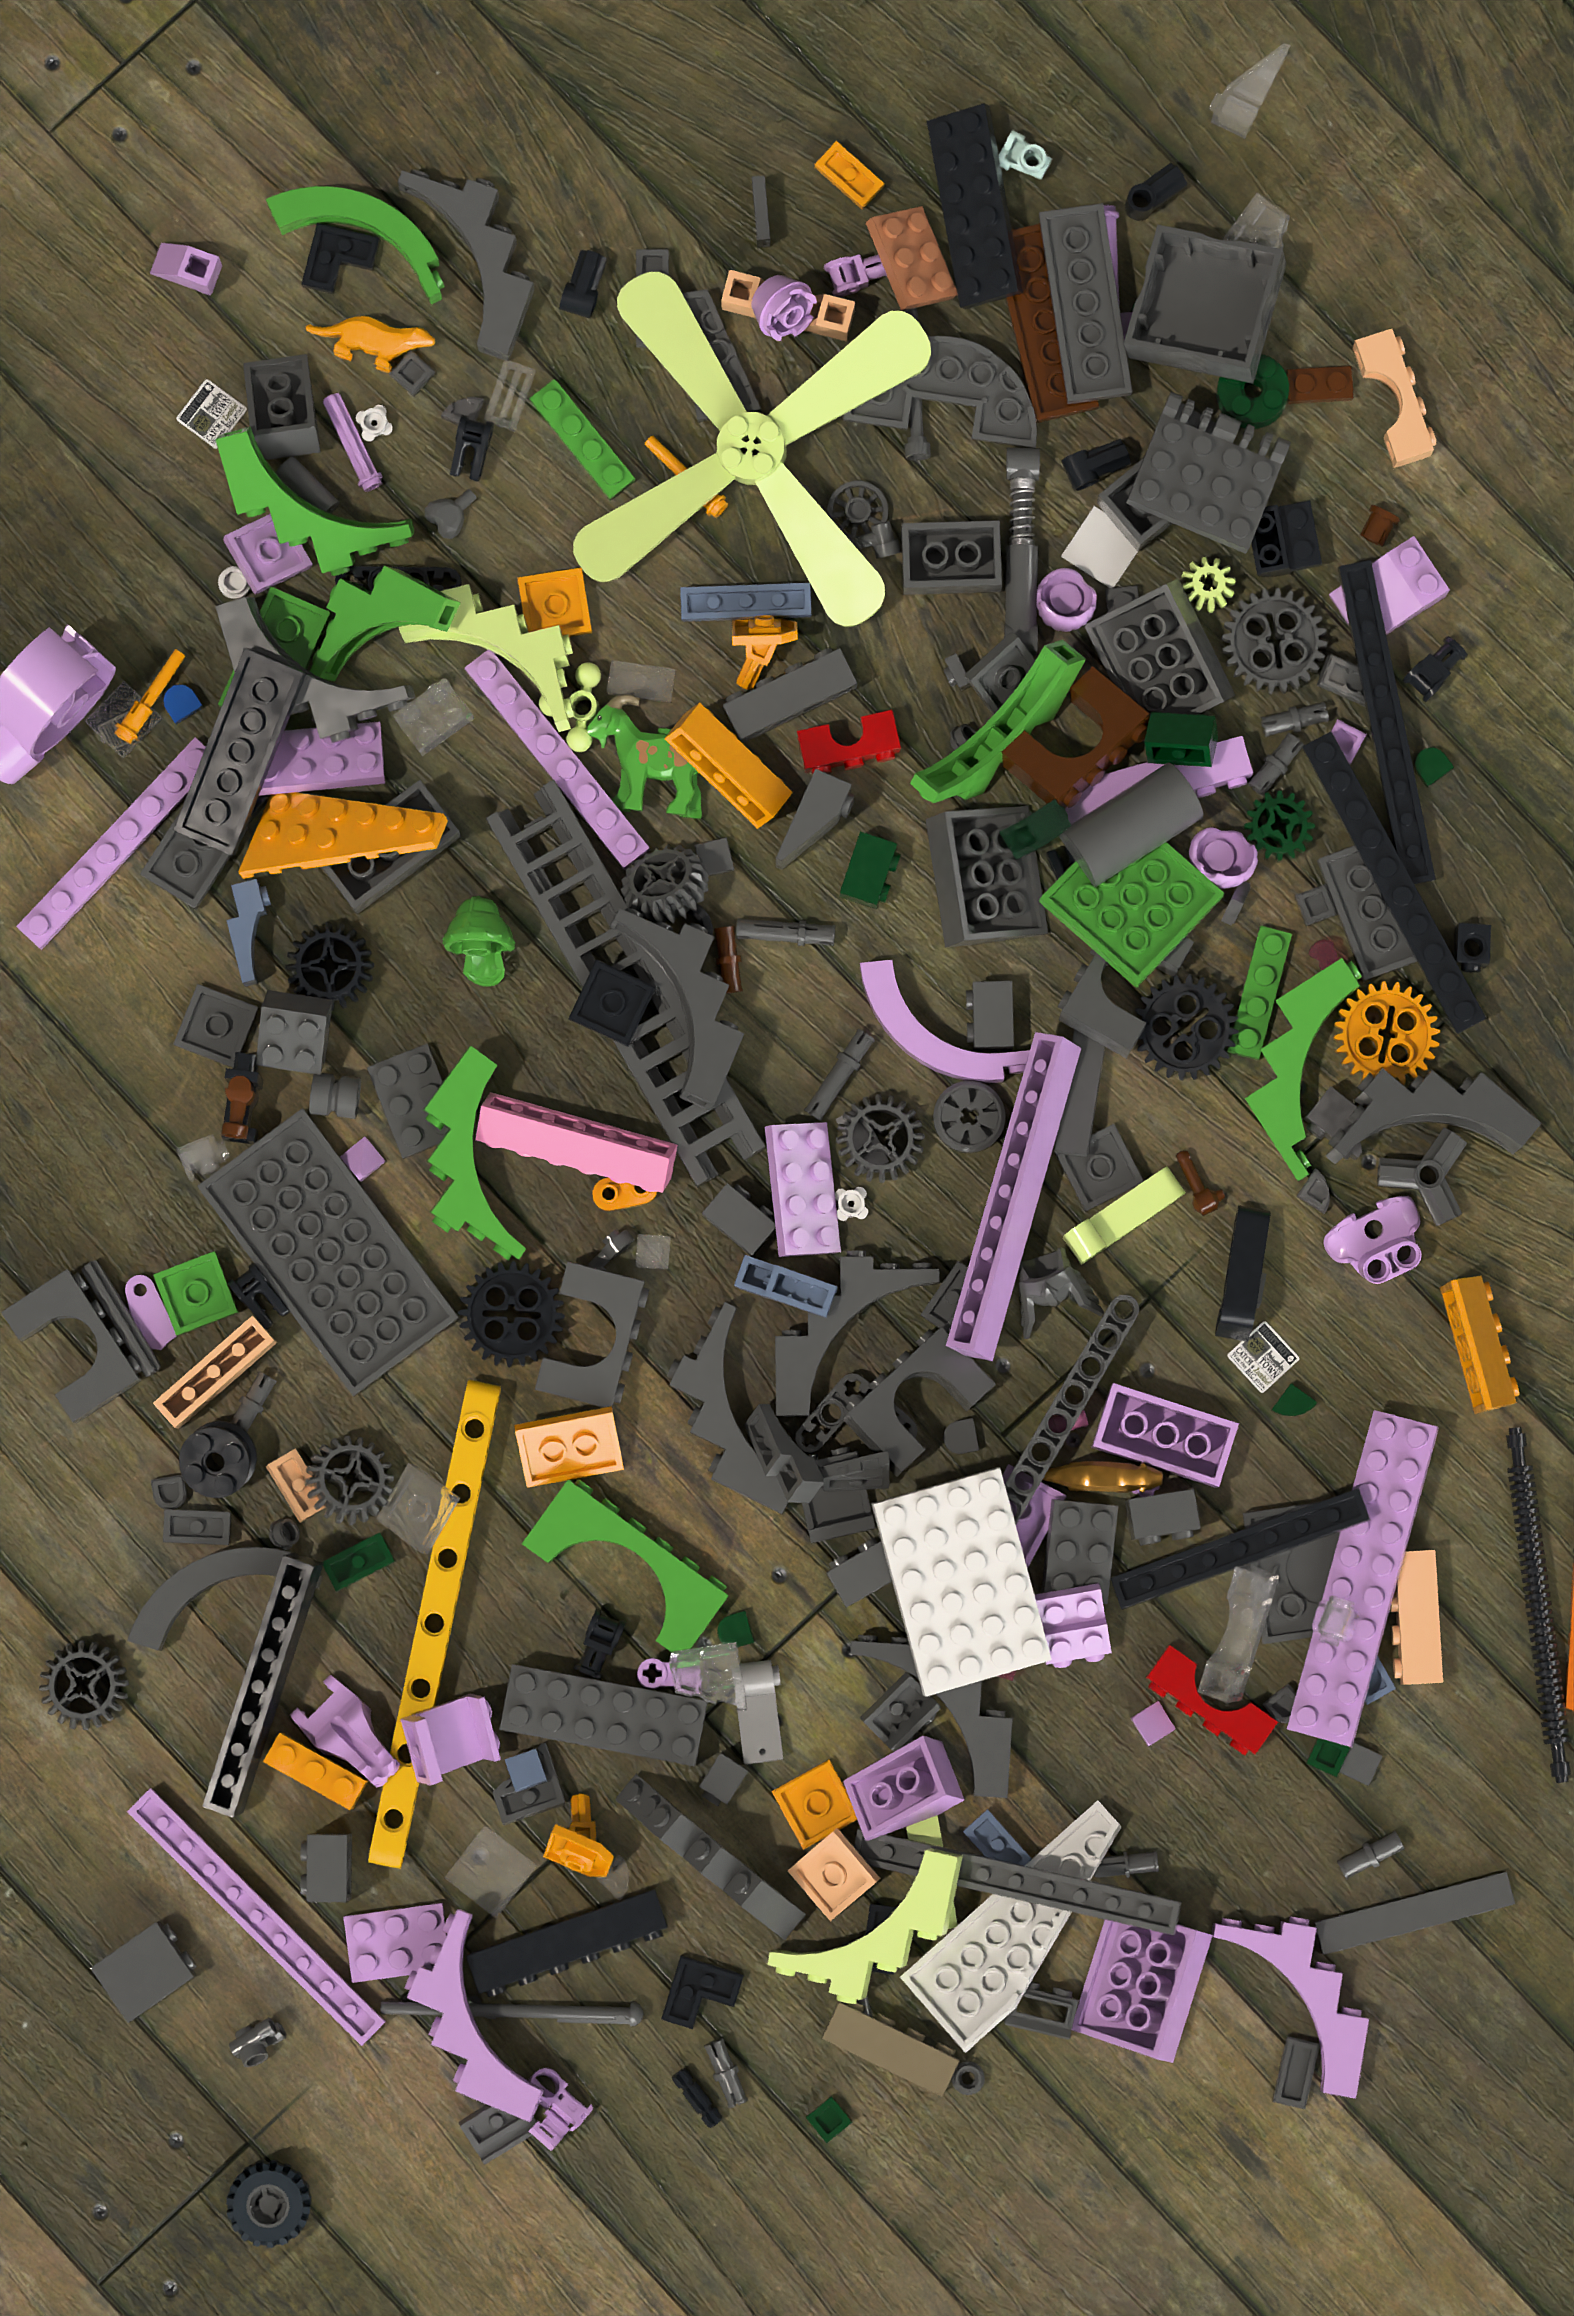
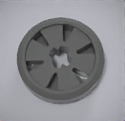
M962 1081L948 1087L936 1102L933 1112L935 1131L946 1146L957 1152L970 1154L984 1151L998 1140L1003 1131L1005 1108L1002 1100L992 1088L981 1082ZM964 1109H967L969 1112L975 1110L978 1113V1116L975 1117L977 1121L975 1125L972 1126L969 1122L965 1124L961 1122L960 1119L964 1116L961 1112Z

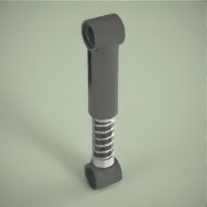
M1007 448L1006 480L1011 482L1010 490L1013 491L1010 494V497L1013 499L1010 503V506L1013 507L1010 515L1013 518L1009 521L1012 524V528L1009 530L1012 533V536L1009 538L1010 545L1006 546L1004 638L1010 632H1013L1020 638L1030 654L1037 656L1036 592L1038 547L1035 546V541L1032 539L1035 536L1032 533V528L1035 527L1032 525V519L1035 518L1032 516V510H1035L1032 507V502L1035 501L1032 498V493L1035 492V482L1039 480L1040 448Z

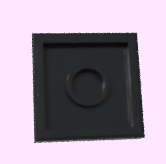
M596 960L568 1019L629 1047L656 987Z

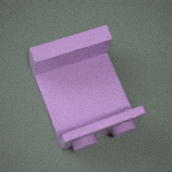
M468 1694L401 1719L417 1782L434 1785L443 1781L442 1774L482 1759L494 1762L501 1760L498 1751L500 1749V1741L497 1734L493 1731L490 1720L492 1710L485 1697Z

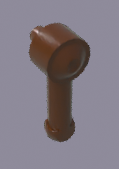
M1182 1150L1176 1155L1177 1161L1194 1193L1192 1194V1204L1195 1211L1205 1216L1218 1210L1219 1202L1225 1198L1222 1189L1214 1191L1205 1188L1188 1151Z

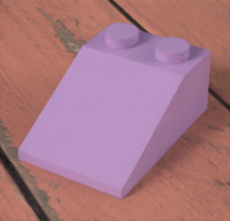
M1415 536L1372 563L1386 635L1445 598L1450 590ZM1340 586L1331 592L1329 596L1349 625L1342 587Z
M921 1736L843 1780L864 1838L868 1841L937 1816L965 1800L942 1741L926 1736Z

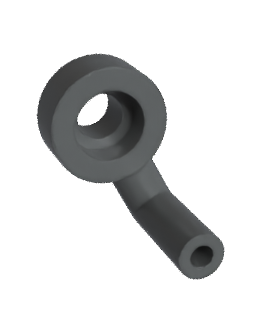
M618 1229L614 1230L602 1241L606 1246L589 1262L588 1266L606 1270L604 1266L627 1249L635 1239L627 1229L621 1233Z

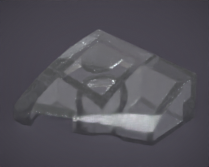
M1256 193L1222 240L1243 241L1282 249V236L1287 230L1290 216L1268 197Z
M736 1642L671 1652L669 1665L676 1693L688 1697L699 1696L704 1701L713 1704L718 1700L736 1705V1710H747L745 1687Z

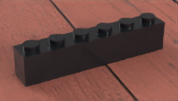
M656 1889L468 1954L466 1958L478 1993L487 1992L488 1997L507 1991L506 1984L518 1981L519 1986H523L537 1981V1973L549 1970L550 1974L554 1975L570 1969L568 1963L574 1960L581 1959L582 1964L601 1958L599 1952L612 1947L613 1953L631 1948V1940L643 1937L644 1941L648 1942L664 1936L662 1929L668 1928V1924Z

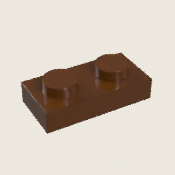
M1352 366L1287 369L1286 371L1289 381L1288 404L1352 401L1354 398Z

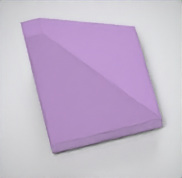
M365 1136L340 1156L360 1182L386 1162Z

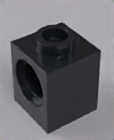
M1458 923L1456 925L1453 957L1457 965L1461 966L1462 972L1479 973L1481 968H1486L1489 965L1491 925ZM1467 941L1476 942L1480 947V954L1476 957L1467 955L1464 951V943Z

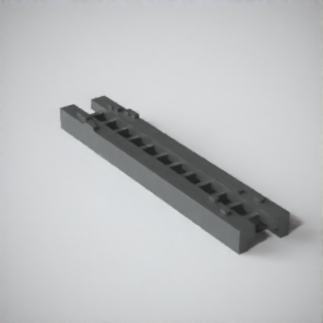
M553 779L534 793V797L546 818L543 819L540 816L524 825V830L521 831L507 808L502 812H495L486 817L487 823L582 988L595 963L591 953L615 939L625 953L626 958L612 965V967L622 972L633 967L640 980L656 987L651 1000L659 1014L638 1026L629 1047L616 1041L613 1042L670 1142L678 1145L676 1152L694 1184L699 1188L718 1177L717 1171L705 1152L730 1137L743 1161H746L764 1151L765 1145L727 1079H725L717 1100L710 1110L693 1104L681 1111L673 1094L682 1090L687 1071L665 1083L656 1067L679 1053L683 1054L688 1063V1029L680 999L669 978L657 962L642 947L624 934L610 928V930L589 942H584L575 926L576 924L600 911L610 927L618 909L625 910L628 907L625 905L622 896ZM552 827L562 845L536 858L527 840ZM568 855L578 873L553 887L543 868ZM584 883L594 901L569 915L559 897ZM665 1024L674 1041L649 1054L640 1038ZM714 1109L723 1125L698 1139L689 1123Z

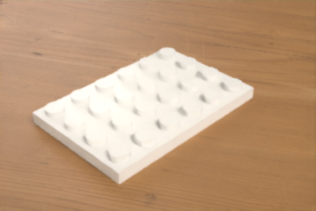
M997 1467L871 1503L923 1696H930L1052 1660L1000 1468Z

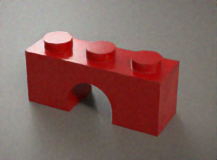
M888 710L860 717L862 737L857 743L850 746H843L834 741L829 724L797 731V740L805 774L814 773L815 769L830 774L832 773L831 768L843 765L845 770L855 769L863 766V761L876 758L878 763L895 759V754L900 753L901 746L893 711Z

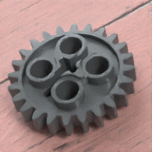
M1280 588L1276 589L1273 597L1269 596L1266 589H1263L1261 599H1258L1254 593H1251L1249 605L1242 600L1239 601L1238 606L1241 613L1235 610L1230 611L1229 615L1235 622H1225L1223 626L1231 632L1221 637L1222 641L1230 643L1229 646L1222 649V654L1232 655L1227 661L1226 666L1236 665L1238 667L1233 676L1238 677L1244 674L1246 676L1244 686H1247L1251 681L1256 682V692H1259L1263 685H1267L1270 695H1272L1275 686H1279L1282 694H1285L1287 684L1289 683L1297 690L1299 688V678L1307 683L1310 681L1311 678L1307 670L1315 673L1318 672L1319 667L1314 660L1323 661L1325 658L1324 654L1317 651L1327 647L1326 641L1319 640V637L1325 635L1327 630L1317 628V625L1323 618L1322 616L1312 618L1311 614L1315 606L1312 605L1305 609L1302 606L1305 597L1302 596L1295 602L1292 600L1293 591L1291 590L1286 598L1281 597ZM1268 613L1273 618L1275 638L1282 640L1277 649L1282 669H1277L1274 645L1267 643L1271 636L1269 623L1266 618ZM1288 615L1294 619L1295 627L1290 630L1283 629L1279 625L1278 619L1281 616ZM1256 621L1263 626L1264 632L1259 636L1251 635L1247 631L1246 625L1249 622ZM1289 647H1296L1301 651L1302 658L1298 661H1291L1286 657L1285 650ZM1257 653H1264L1269 657L1270 664L1267 667H1258L1253 661V656Z

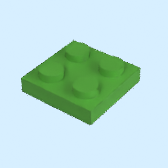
M215 1251L153 1274L177 1337L239 1313Z

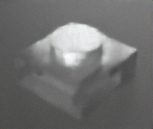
M638 1234L635 1267L669 1270L671 1236Z

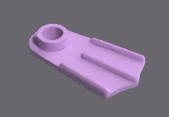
M136 1275L130 1278L125 1287L130 1315L150 1348L162 1350L172 1339L177 1337L167 1310L153 1281L149 1277ZM141 1283L146 1286L147 1291L144 1296H138L135 1293L137 1284Z

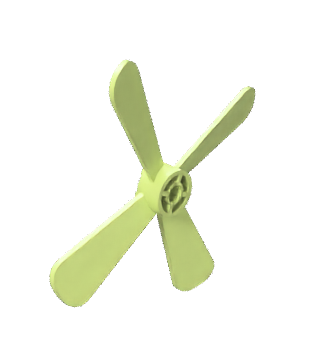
M647 272L629 281L621 288L617 297V308L622 319L720 431L717 438V453L584 526L577 533L573 542V553L580 567L591 579L599 582H611L620 578L735 480L745 485L758 486L828 617L836 624L844 627H855L865 622L883 604L885 598L883 580L880 574L785 467L784 463L787 458L786 445L921 373L930 360L931 344L919 322L912 315L903 311H890L881 315L766 416L758 412H746L678 285L672 278L660 272ZM742 448L747 449L745 454L743 453ZM752 451H759L757 455L753 456Z

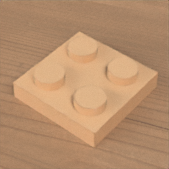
M838 1828L787 1870L830 1921L880 1879Z

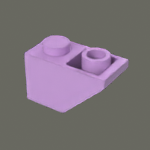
M161 243L150 274L211 296L222 264L218 256L191 246Z

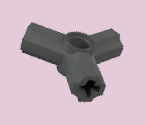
M1443 1127L1421 1161L1379 1158L1377 1187L1418 1190L1436 1227L1462 1215L1445 1176L1467 1145V1142L1454 1132ZM1422 1168H1430L1435 1172L1436 1181L1434 1184L1428 1185L1421 1181L1419 1173Z

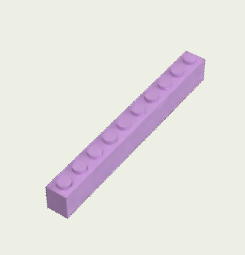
M1038 1032L1034 1034L946 1343L947 1347L965 1356L993 1361L1081 1051L1079 1046L1062 1036Z

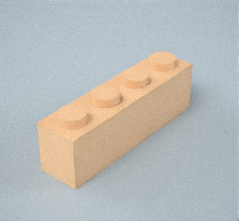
M252 1315L154 1401L153 1404L172 1426L179 1430L278 1342Z
M1435 1550L1405 1551L1390 1607L1391 1612H1396L1397 1624L1391 1626L1392 1645H1398V1658L1393 1659L1394 1678H1400V1685L1443 1683Z

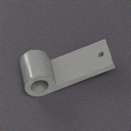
M771 1660L733 1664L732 1672L744 1765L783 1760L774 1687L781 1685L779 1666H772Z

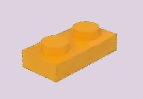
M837 141L815 163V168L862 210L884 187V183Z

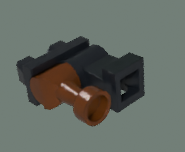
M236 1052L233 1069L226 1068L224 1078L229 1085L228 1088H225L227 1102L221 1137L224 1141L252 1145L257 1142L258 1131L255 1128H250L252 1109H254L259 1100L256 1089L262 1090L264 1080L259 1072H257L258 1065H256V1055Z

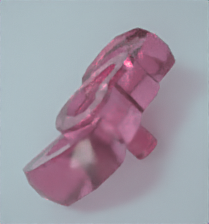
M1317 940L1309 950V956L1319 961L1321 970L1338 961L1337 952L1334 950V942L1331 940Z

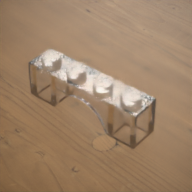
M1253 1565L1235 1567L1226 1596L1230 1606L1228 1624L1217 1650L1206 1662L1198 1692L1226 1703L1242 1701L1280 1575Z

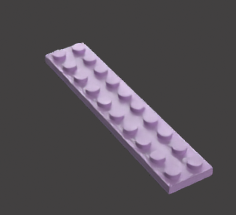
M1376 1410L1373 1411L1352 1490L1360 1489L1371 1521L1340 1532L1287 1726L1288 1730L1349 1747L1353 1746L1439 1428L1437 1426Z

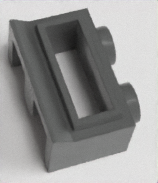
M1031 1981L1023 1996L1068 2007L1065 2023L1016 2012V2007L1004 2018V2024L1070 2040L1078 1999L1072 1998V1991L1053 1987L1052 1993L1039 1990L1040 1984Z

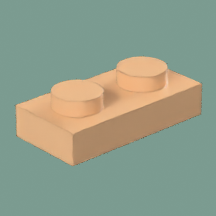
M296 1448L266 1466L300 1523L326 1508L323 1505L320 1509L316 1510L314 1505L319 1501L318 1496L313 1499L308 1498L307 1494L315 1489V1487L306 1486L305 1480L313 1476L306 1472L307 1466Z

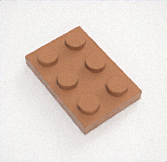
M923 206L875 216L866 222L901 311L952 300L958 295Z

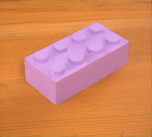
M1112 1383L1091 1448L1140 1464L1145 1463L1147 1466L1218 1488L1239 1423Z

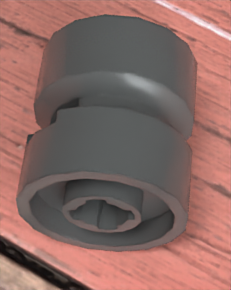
M314 1074L310 1093V1114L329 1116L332 1111H335L337 1117L356 1119L360 1100L361 1078L342 1076L338 1081L333 1074Z

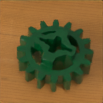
M1278 790L1274 799H1272L1269 793H1265L1263 804L1258 800L1253 802L1256 812L1248 810L1246 813V817L1252 820V822L1245 823L1243 826L1244 830L1251 831L1252 833L1246 837L1247 842L1255 841L1257 852L1261 849L1265 851L1264 860H1268L1271 854L1276 856L1277 863L1282 861L1285 854L1290 860H1294V850L1303 854L1306 848L1302 842L1311 843L1313 839L1307 833V831L1315 829L1314 823L1307 822V819L1313 815V812H1304L1302 810L1306 803L1305 800L1300 801L1298 804L1293 802L1295 798L1294 793H1291L1288 799L1283 798L1281 790ZM1279 806L1287 807L1294 813L1289 814L1281 811ZM1266 811L1267 823L1258 828V819ZM1275 819L1280 824L1286 823L1287 826L1283 834L1279 830L1273 831L1272 827ZM1301 825L1299 838L1293 843L1291 832L1294 828ZM1270 839L1272 841H1275L1278 843L1279 847L1271 846L1267 844L1265 840Z

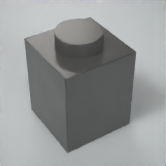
M720 1753L699 1786L705 1790L701 1796L716 1806H719L721 1801L728 1804L749 1770Z

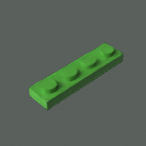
M555 379L529 398L533 406L609 500H612L635 482L634 476Z
M1260 926L1236 1015L1239 1016V1019L1234 1022L1233 1028L1240 1031L1237 1034H1232L1230 1038L1237 1045L1235 1047L1228 1046V1053L1259 1060L1261 1055L1260 1049L1263 1047L1292 937L1291 933Z

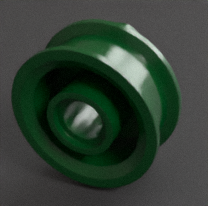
M1261 354L1253 383L1219 377L1216 392L1218 407L1221 413L1240 420V428L1246 429L1248 424L1254 426V430L1267 427L1275 422L1285 409L1289 395V381L1285 370L1276 360ZM1249 385H1255L1259 387L1262 394L1257 398H1250L1245 394L1244 388Z

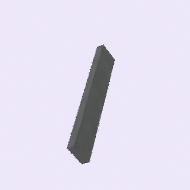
M1502 1872L1316 1921L1314 1925L1322 1954L1325 1955L1514 1905L1515 1901L1507 1872Z

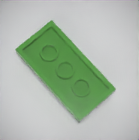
M270 587L260 614L277 643L290 657L307 669L331 613ZM234 670L220 698L219 707H222L235 673Z

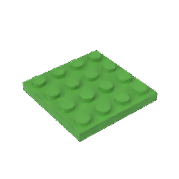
M1165 842L1095 888L1075 861L1042 895L1039 902L1137 988L1223 898L1225 893Z

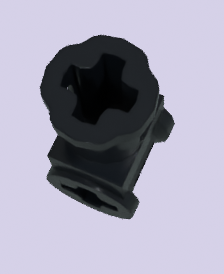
M1449 636L1443 639L1444 644L1434 655L1429 653L1402 680L1405 684L1410 683L1423 695L1422 700L1424 702H1428L1444 685L1445 680L1451 674L1450 670L1460 659L1465 660L1468 657L1463 647ZM1448 654H1451L1444 662H1442V660H1443Z
M596 1608L585 1634L586 1638L583 1644L586 1645L579 1664H575L573 1669L601 1680L603 1675L600 1672L607 1655L611 1656L614 1648L616 1649L627 1621L622 1619L619 1622L602 1615L601 1610ZM599 1625L608 1627L612 1629L613 1632H609L602 1628H599ZM595 1652H597V1655H596V1657H595V1659H594V1662H593L592 1666L590 1667V1663H591V1660H592V1658H593V1655H594Z

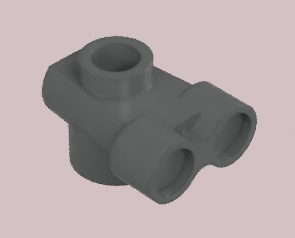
M267 2018L256 2024L254 2028L248 2026L235 2033L236 2039L229 2043V2047L233 2056L241 2059L245 2067H253L261 2064L268 2058L266 2047L271 2044H277L287 2038V2035L279 2022L274 2023L271 2018Z

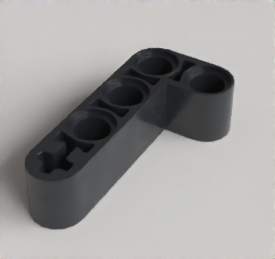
M1240 1205L1237 1207L1223 1298L1215 1330V1336L1248 1342L1256 1314L1271 1211Z

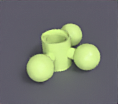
M590 662L583 663L577 668L575 678L581 689L569 697L576 725L568 732L566 742L569 748L575 752H584L591 746L592 737L587 732V724H590L600 711V705L591 693L592 688L600 682L601 671L597 665ZM541 695L539 699L541 712L547 716H552L547 702ZM582 700H589L592 703L591 710L585 715L577 714V704Z

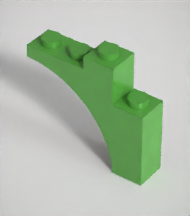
M385 565L382 571L377 574L372 591L355 582L339 579L338 584L331 590L330 601L326 607L335 612L336 615L327 626L326 637L321 648L317 650L313 657V665L310 672L323 679L335 682L345 663L363 644L373 637L396 627L425 625L447 632L461 602L399 569Z

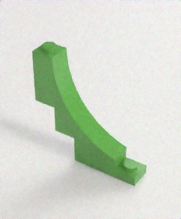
M1343 958L1275 1000L1293 1029L1260 1049L1277 1075V1078L1245 1098L1298 1182L1310 1175L1307 1168L1311 1166L1301 1149L1295 1152L1292 1148L1307 1138L1301 1110V1083L1307 1055L1324 1021L1347 996L1360 988L1357 980L1362 977L1352 960L1346 964Z

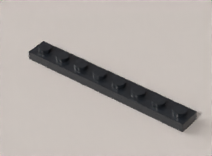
M1358 1488L1110 1579L1120 1607L1124 1610L1371 1521L1361 1491Z

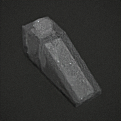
M1282 44L1229 83L1223 94L1217 92L1209 108L1213 112L1211 123L1246 139L1288 55L1290 45Z

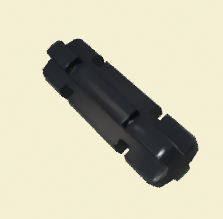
M682 2068L673 2075L672 2081L678 2089L682 2088V2094L697 2114L701 2113L703 2116L701 2119L708 2128L714 2127L722 2120V2115L716 2107L713 2108L711 2106V2100L698 2083L692 2081L693 2077L686 2068Z

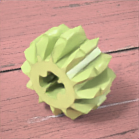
M1202 557L1201 568L1196 562L1192 561L1189 564L1192 573L1184 571L1181 576L1188 582L1182 584L1185 592H1191L1187 595L1190 603L1195 599L1198 601L1195 606L1196 611L1202 609L1203 603L1207 604L1209 613L1214 612V602L1219 607L1224 608L1227 604L1224 597L1232 598L1234 595V591L1228 587L1235 585L1236 580L1233 577H1225L1229 574L1231 568L1225 566L1219 570L1218 567L1221 560L1218 558L1214 560L1213 566H1209L1208 558ZM1206 578L1213 580L1212 586L1216 589L1211 587L1210 591H1205L1203 589L1204 584L1200 581L1202 580L1205 583Z

